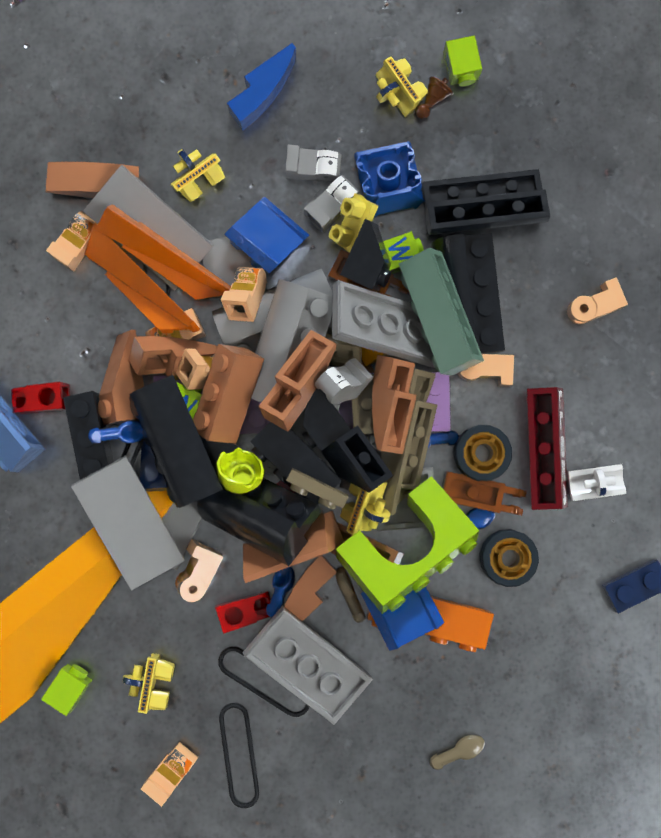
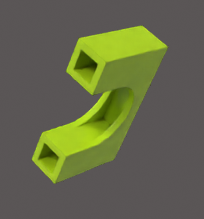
M432 476L408 493L407 505L428 528L433 539V547L425 558L409 565L392 563L375 549L360 530L336 548V558L382 614L388 609L391 612L398 609L406 601L404 597L413 590L416 593L421 591L430 582L428 579L437 571L442 574L453 565V558L460 553L463 555L468 554L478 544L476 541L480 530Z

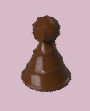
M433 76L429 78L425 103L418 104L415 108V115L419 119H427L430 115V107L453 95V91L447 85V78L444 77L443 80Z

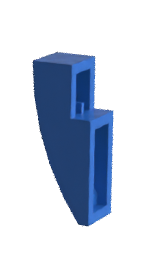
M293 43L245 75L244 79L247 89L227 102L229 113L242 131L256 121L281 92L296 61V47Z

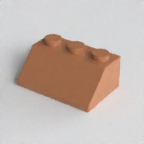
M333 511L324 514L323 512L320 513L304 534L307 544L290 566L247 543L243 544V579L245 583L329 553L344 543Z

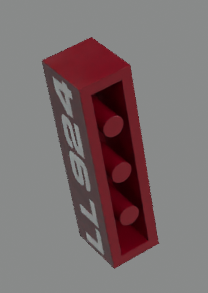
M563 388L527 389L532 510L564 509L568 507Z

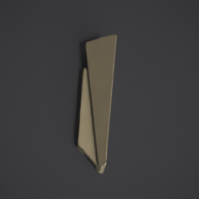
M414 369L409 393L417 396L403 454L381 451V459L393 474L391 478L385 481L387 486L382 498L386 501L384 508L390 512V515L397 513V505L404 498H408V493L420 484L437 404L427 402L436 373Z

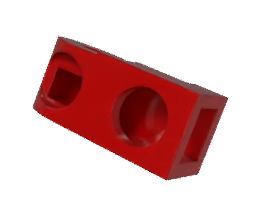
M53 382L11 389L12 411L15 414L66 411L63 397L71 396L70 384Z
M264 591L215 605L223 634L270 617L266 613L267 604H270L271 601L269 592Z

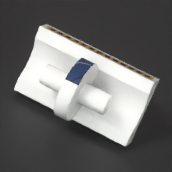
M622 464L567 471L571 501L626 494Z

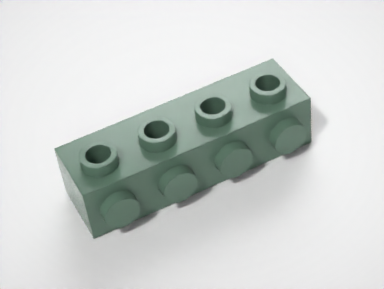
M427 248L399 263L402 271L400 275L401 281L410 292L412 298L411 307L423 326L421 333L424 340L431 347L433 353L432 362L436 370L440 374L453 376L483 362V356L442 252Z

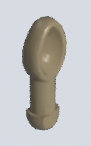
M344 567L337 568L336 581L355 622H363L366 616L355 594L351 579Z
M477 735L464 736L458 740L454 748L439 755L437 753L430 758V766L435 770L443 769L444 765L455 760L472 759L483 750L485 741Z

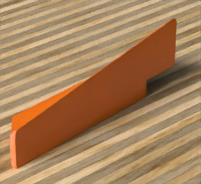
M113 204L105 209L95 230L122 243V248L194 299L223 296L224 291L230 290L231 286L142 222H137Z
M95 223L92 226L85 255L107 271L105 274L107 278L163 334H171L174 330L198 332L200 328L111 238L95 230L97 227Z

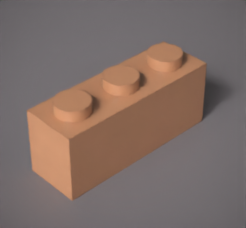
M218 344L206 384L203 388L200 403L193 419L201 437L207 441L237 443L264 358L246 348Z

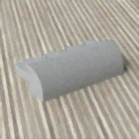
M322 269L288 281L333 296ZM276 286L265 290L254 322L229 320L224 307L212 311L224 345L246 348L254 353L256 352ZM240 305L237 311L245 312V309ZM332 318L326 334L332 332Z
M282 279L278 280L255 354L264 358V362L251 399L262 403L277 383L275 375L310 330L323 337L326 336L332 318L333 296Z

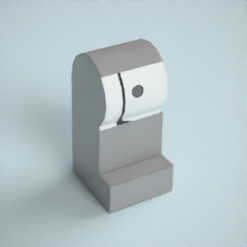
M288 144L286 178L334 181L340 176L342 155L331 150L303 149L298 145Z
M341 175L314 201L312 200L304 208V215L324 233L342 215L340 207L343 199L353 198L354 193L359 194L360 191Z
M356 358L349 359L345 366L327 369L319 376L314 385L326 394L331 404L356 399L373 379V376Z

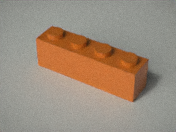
M431 596L444 624L426 633V635H430V641L447 645L448 640L459 643L458 648L470 652H476L477 648L486 649L494 617L491 611ZM368 609L367 615H366V616H367V619H368V620H372V624H371V625L374 626V627H377V625H376V623H375V621H374V619H373V617H372V615H371V613H370V611H369V609Z

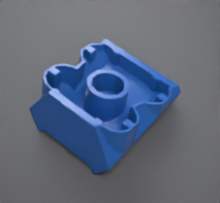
M409 141L360 151L354 154L363 196L368 201L379 206L374 216L375 218L380 214L409 208L417 209L424 202L422 178L420 172L417 171L414 150Z
M263 197L224 234L230 239V243L237 250L244 251L250 257V263L253 268H263L268 273H271L309 236L306 231L266 197Z
M426 587L417 593L414 590L404 597L406 601L393 612L388 609L383 614L364 591L361 593L389 651L398 649L402 645L444 624Z

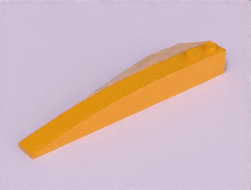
M167 490L146 491L162 518L174 503L170 500ZM95 527L0 603V724L35 695L46 677L52 672L57 662L69 649L74 639L122 576Z

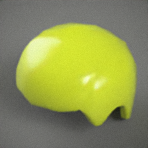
M236 448L233 452L227 454L223 451L216 463L220 484L232 493H248L256 489L263 480L264 467L262 460L253 452L245 451L241 448Z

